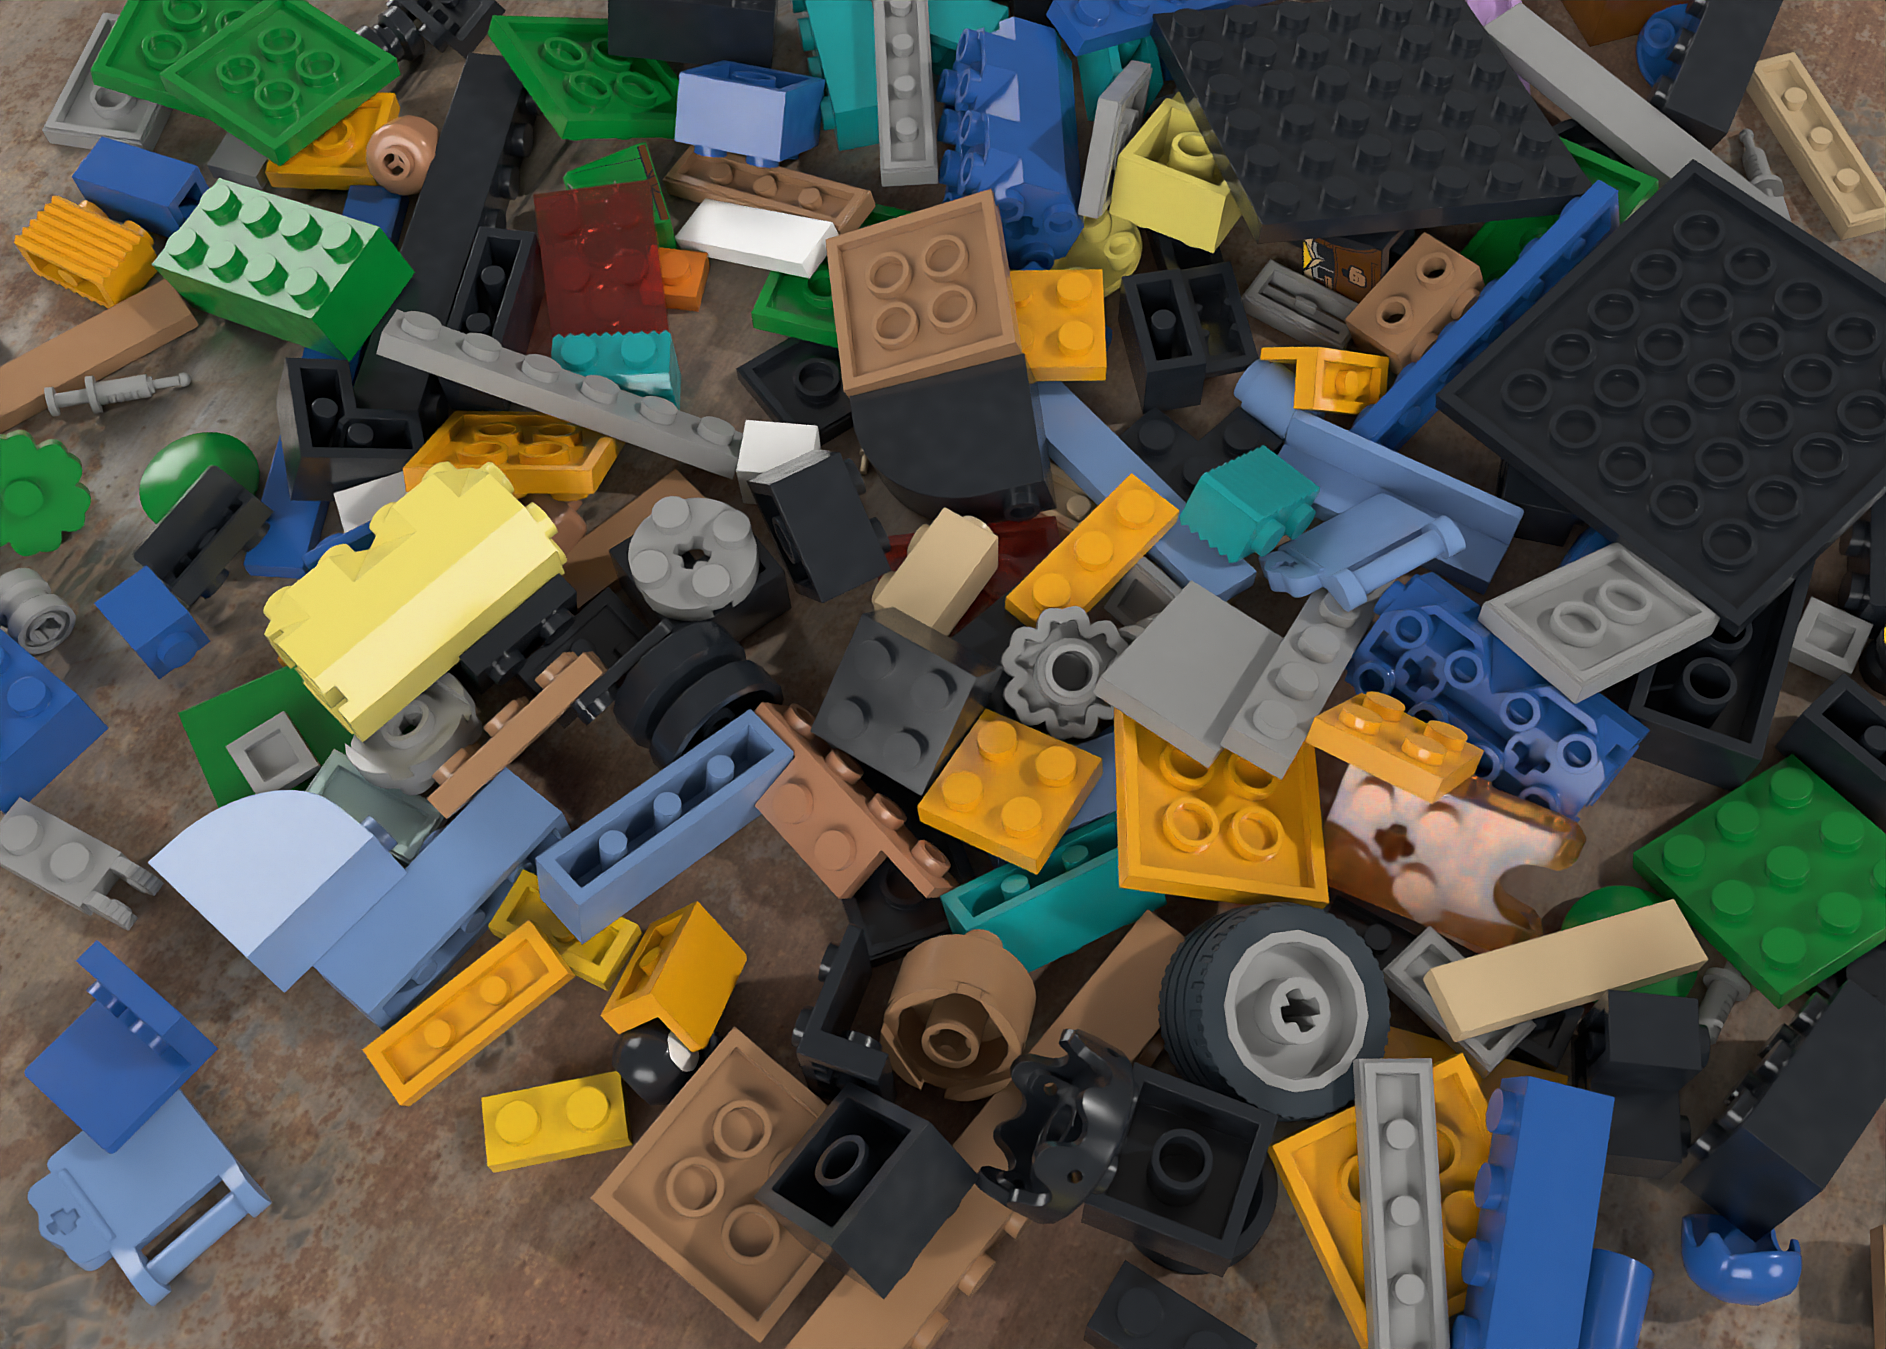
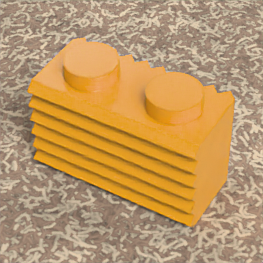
M52 196L51 203L45 204L44 211L37 212V219H30L29 227H23L22 235H15V245L38 276H43L48 281L52 280L55 284H60L65 289L69 288L73 293L77 292L83 298L86 296L90 301H95L100 306L104 305L107 309L139 293L157 272L152 263L158 256L152 248L154 240L148 232L129 220H126L122 225L110 220L99 207L87 200H83L77 205L60 196Z

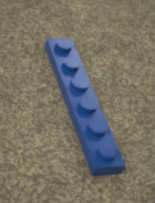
M1053 0L1046 15L1077 57L1151 36L1150 30L1153 25V14L1172 13L1184 8L1199 11L1226 9L1232 5L1254 7L1276 0Z
M1597 180L1582 197L1573 198L1562 210L1558 221L1541 238L1531 240L1520 253L1518 261L1500 279H1494L1489 282L1481 291L1477 302L1458 321L1454 320L1443 328L1436 343L1418 362H1412L1404 367L1397 376L1394 386L1376 404L1366 406L1358 414L1349 431L1398 452L1438 411L1435 407L1436 394L1620 226L1618 190Z

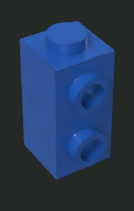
M103 136L87 157L81 161L78 169L72 175L85 200L99 207L109 219L122 223L129 220L138 224L144 230L168 238L180 229L200 203L202 195L209 189L198 166Z

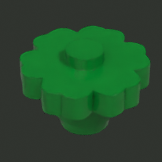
M15 430L7 435L0 434V547L10 542L12 548L21 556H32L40 551L51 552L58 549L61 545L62 531L73 532L83 527L86 517L85 512L91 503L90 491L84 484L79 482L82 476V463L80 459L68 452L61 441L49 439L37 445L32 435L25 430Z

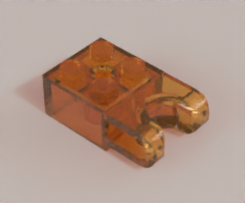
M1351 764L1347 767L1323 828L1328 886L1489 951L1543 936L1541 918L1535 909L1504 891L1499 881V877L1506 869L1521 864L1546 867L1556 871L1569 868L1578 860L1587 839L1579 824L1571 818L1491 787L1492 782L1475 775L1470 776L1456 788L1431 804ZM1391 824H1398L1407 828L1406 834L1401 835L1390 830Z

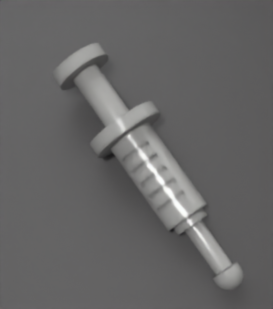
M1748 128L1743 129L1739 133V139L1743 142L1746 151L1742 155L1741 160L1748 181L1768 197L1782 196L1784 185L1781 178L1772 175L1764 150L1755 147L1753 131Z
M182 372L178 376L153 380L152 376L148 377L147 374L96 382L95 377L92 375L85 376L86 389L56 393L52 386L44 388L48 410L52 417L60 416V408L86 403H90L93 413L98 414L103 413L102 405L152 397V394L156 393L155 389L179 385L186 387L191 383V377L189 374Z
M1728 960L1724 969L1717 967L1708 968L1703 976V983L1708 989L1698 1008L1699 1024H1704L1708 1027L1710 1045L1716 1043L1735 1001L1746 1000L1751 990L1750 985L1741 977V973Z

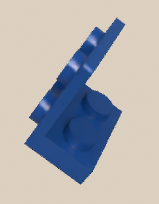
M96 940L76 960L96 979L86 989L96 1001L25 1069L24 1074L102 1149L109 1154H113L134 1135L218 1048L178 1010Z

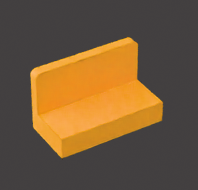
M1324 347L1261 348L1260 360L1296 365L1293 409L1358 416L1366 406L1376 404L1387 393L1389 357Z
M698 901L691 903L649 924L600 1016L618 1034L659 1017L691 1052L699 1051L707 1046L743 970L747 956Z

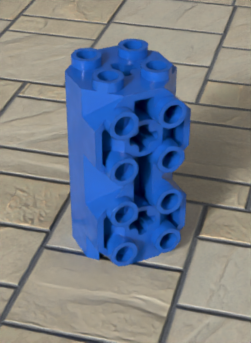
M1011 17L1000 21V30L992 33L985 32L984 27L978 30L964 29L959 38L956 60L952 70L944 69L940 75L936 90V101L943 103L944 106L938 124L937 141L954 146L955 151L949 149L945 151L938 171V182L946 185L942 204L992 189L996 206L999 204L1009 268L1021 270L1032 261H1035L1044 270H1050L1054 265V260L1067 255L1084 228V216L1078 215L1082 189L1072 61L1067 51L1064 54L1061 48V39L1054 28L1021 18Z
M1434 572L1424 575L1415 574L1405 585L1399 580L1395 581L1376 603L1373 612L1380 617L1367 636L1363 635L1345 667L1347 670L1345 681L1354 687L1357 695L1360 693L1366 694L1370 691L1389 695L1405 705L1404 713L1425 723L1431 720L1445 722L1465 732L1468 736L1466 742L1484 750L1474 775L1467 779L1469 792L1513 826H1536L1558 843L1580 821L1577 815L1583 807L1593 806L1635 754L1639 748L1637 744L1645 739L1650 729L1599 692L1574 704L1477 620L1482 609L1481 606Z

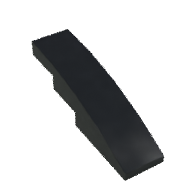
M1145 228L1158 271L1180 268L1207 361L1205 379L1246 371L1259 357L1231 261L1224 262L1220 246L1214 253H1210L1200 248L1190 247L1180 240Z

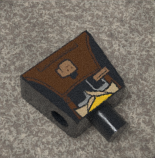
M1415 229L1287 241V243L1302 249L1303 276L1359 304L1414 244Z

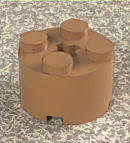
M975 929L967 932L965 935L938 936L916 946L907 953L902 962L883 1017L880 1044L883 1046L882 1052L889 1054L892 1069L904 1081L922 1090L924 1082L946 1089L944 1098L971 1101L983 1099L1000 1092L1011 1081L1010 1066L1019 1055H1023L1035 1009L1036 992L1028 971L1014 955L1003 948L999 937L987 930Z

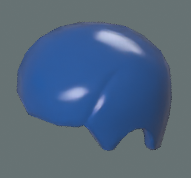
M1687 1214L1682 1217L1681 1254L1683 1266L1688 1277L1708 1294L1723 1302L1759 1306L1790 1295L1797 1287L1802 1270V1255L1798 1240L1791 1239L1789 1249L1782 1251L1777 1241L1775 1229H1772L1755 1243L1722 1215Z

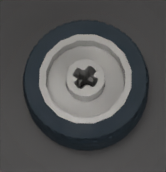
M1271 902L1241 906L1206 920L1203 924L1193 929L1184 938L1185 941L1178 945L1176 952L1172 954L1171 962L1164 971L1166 974L1162 978V988L1159 991L1160 1004H1158V1011H1160V1018H1158L1159 1025H1161L1160 1034L1164 1039V1047L1169 1053V1059L1176 1067V1072L1182 1076L1184 1081L1278 1115L1277 1121L1281 1122L1316 1118L1345 1106L1347 1101L1355 1098L1353 1060L1381 1059L1384 1057L1385 1045L1388 1044L1387 1035L1390 1032L1389 1018H1391V1011H1389L1390 999L1387 996L1388 988L1387 984L1384 983V974L1379 969V962L1372 955L1373 951L1370 947L1366 946L1365 940L1358 936L1352 927L1346 925V922L1335 918V915L1327 913L1322 909L1307 905Z

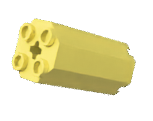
M449 461L435 464L426 472L420 484L397 502H390L384 505L374 514L369 524V529L376 537L370 549L355 552L347 544L333 546L322 555L317 566L295 584L283 587L270 596L263 609V613L270 620L264 635L277 654L290 669L297 665L295 669L304 680L303 684L348 732L355 734L361 742L367 740L460 661L459 656L558 573L561 576L565 573L562 565L567 562V558L560 547L551 539L558 533L556 526L548 515L535 503L531 502L528 506L524 507L512 495L514 488L511 482L492 462H487L479 469L472 467L457 469Z

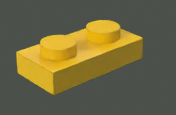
M524 869L488 925L495 936L504 939L530 919L537 922L576 976L606 991H609L643 934L638 924L619 917L587 942L581 944L541 900L537 875Z
M617 1071L481 1098L487 1166L493 1173L633 1145L625 1080Z

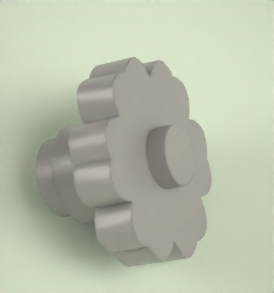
M1071 606L1063 610L1059 608L1045 609L1038 616L1036 629L1020 627L1013 632L1009 641V647L1001 656L1000 664L1004 667L1003 670L1013 677L1004 688L1003 698L1014 709V713L1021 724L1032 726L1043 722L1047 734L1059 740L1071 737H1090L1096 730L1098 718L1114 719V706L1098 697L1093 691L1100 676L1129 645L1120 637L1116 626L1111 621L1103 620L1090 625L1089 617L1081 607Z

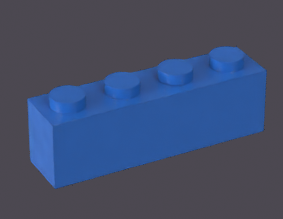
M1532 1076L1501 1078L1500 1088H1497L1492 1093L1486 1112V1127L1492 1133L1488 1163L1482 1164L1475 1180L1474 1201L1476 1206L1480 1208L1476 1238L1469 1240L1463 1254L1462 1278L1464 1283L1468 1284L1463 1315H1459L1455 1319L1451 1329L1450 1349H1578L1615 1097Z

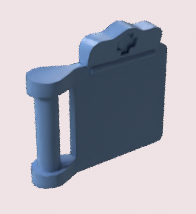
M1379 493L1301 534L1295 540L1282 544L1278 547V551L1270 552L1264 557L1259 556L1258 559L1264 577L1268 579L1272 591L1287 592L1292 597L1299 598L1324 587L1341 607L1349 612L1367 602L1366 594L1439 555L1444 559H1448L1466 549V544L1462 533L1449 517L1443 515L1435 519L1387 493Z
M180 1088L113 1154L106 1152L84 1131H81L50 1157L47 1166L51 1173L36 1182L28 1192V1201L39 1216V1231L43 1238L56 1248L65 1251L74 1263L86 1271H94L114 1257L135 1289L153 1307L172 1291L169 1282L248 1213L253 1218H256L272 1204L265 1191L238 1162ZM223 1180L231 1190L225 1197L152 1260H149L142 1253L141 1250Z

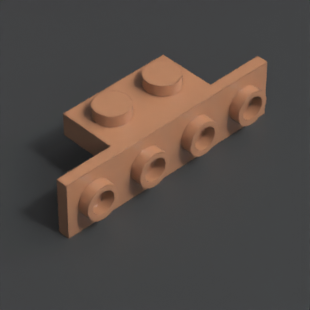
M761 702L754 713L794 752L795 758L754 806L838 899L852 898L887 856L926 898L940 897L961 886L948 872L951 864L947 857L931 843L925 840L919 841L904 825L907 817L902 809L885 795L875 794L863 782L861 777L864 771L857 761L841 749L832 748L823 738L810 732L816 718L809 711L794 703L790 706Z

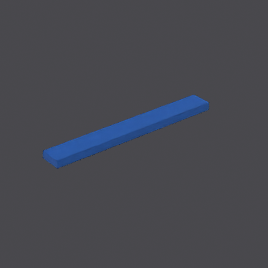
M350 185L342 215L379 226L397 248L409 198L408 195L403 196L391 193L381 186ZM372 332L349 363L353 388ZM306 347L302 358L338 359ZM280 435L261 500L274 511L266 520L271 526L261 542L246 553L243 566L250 576L301 579L309 572L302 556L315 549L319 544L330 501H290Z

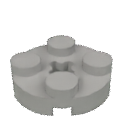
M669 496L659 500L653 506L651 515L644 519L635 531L628 552V561L636 587L643 594L648 605L659 614L680 621L694 622L714 617L713 610L723 608L731 601L733 607H735L752 590L757 580L760 566L757 544L749 518L743 512L735 510L723 502L708 498L682 499L678 496ZM702 549L704 554L710 557L708 562L697 561L693 569L684 568L681 556L689 550Z
M446 672L367 740L361 742L354 734L351 747L345 743L346 755L360 774L374 786L384 789L399 788L408 796L418 795L433 785L435 780L431 776L462 747L465 748L469 744L472 745L479 739L483 726L476 715L475 703L456 677ZM409 725L416 727L406 735L402 733Z

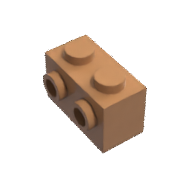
M1424 232L1345 318L1356 348L1365 354L1389 357L1388 370L1398 376L1404 367L1412 362H1418L1436 343L1440 332L1447 324L1454 320L1458 321L1477 302L1481 291L1485 287L1480 267Z

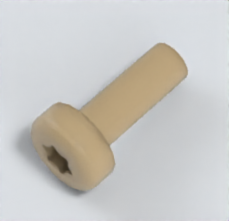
M861 448L859 453L862 456L860 474L866 475L869 459Z

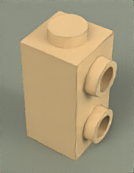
M944 507L931 526L923 524L916 531L908 546L907 558L898 570L885 573L878 582L872 596L875 611L895 607L948 637L998 568V536L993 534L991 529L981 520L972 516L962 517Z

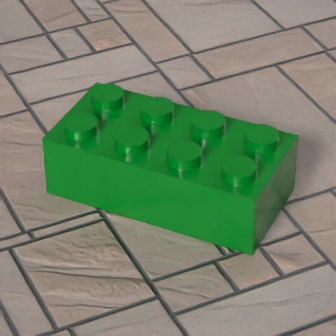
M221 178L202 195L198 206L180 229L169 237L165 248L152 263L154 268L192 308L341 360H348L349 363L415 274V271L379 226Z

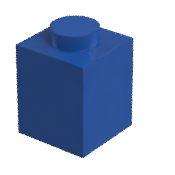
M147 565L94 603L158 679H161L174 668L188 663L198 650L211 642L186 608Z

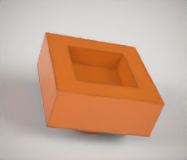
M652 247L640 290L643 305L699 312L710 270L708 253Z

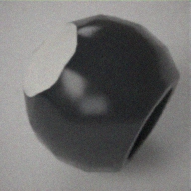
M659 1017L621 1033L613 1045L612 1066L635 1092L651 1106L670 1104L698 1070L699 1052H691Z

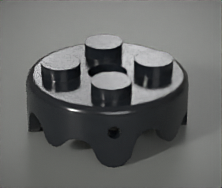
M1063 1029L1059 1040L1060 1047L1067 1052V1055L1063 1057L1049 1058L1030 1053L1019 1055L1012 1062L1010 1076L1015 1086L1022 1093V1105L1014 1117L1001 1122L993 1131V1139L1007 1159L1008 1171L992 1166H982L977 1172L980 1177L975 1182V1185L981 1191L1010 1210L1039 1224H1054L1066 1218L1080 1207L1091 1193L1100 1195L1108 1188L1118 1167V1155L1116 1152L1121 1144L1130 1114L1138 1099L1139 1087L1134 1081L1132 1064L1126 1054L1100 1038L1080 1029ZM1048 1083H1054L1051 1086H1045Z

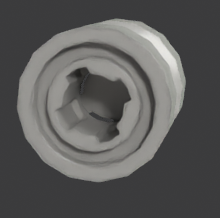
M18 568L0 576V626L8 628L9 636L28 653L41 654L52 650L71 634L76 620L74 611L61 597L51 594V588L36 571L30 568Z

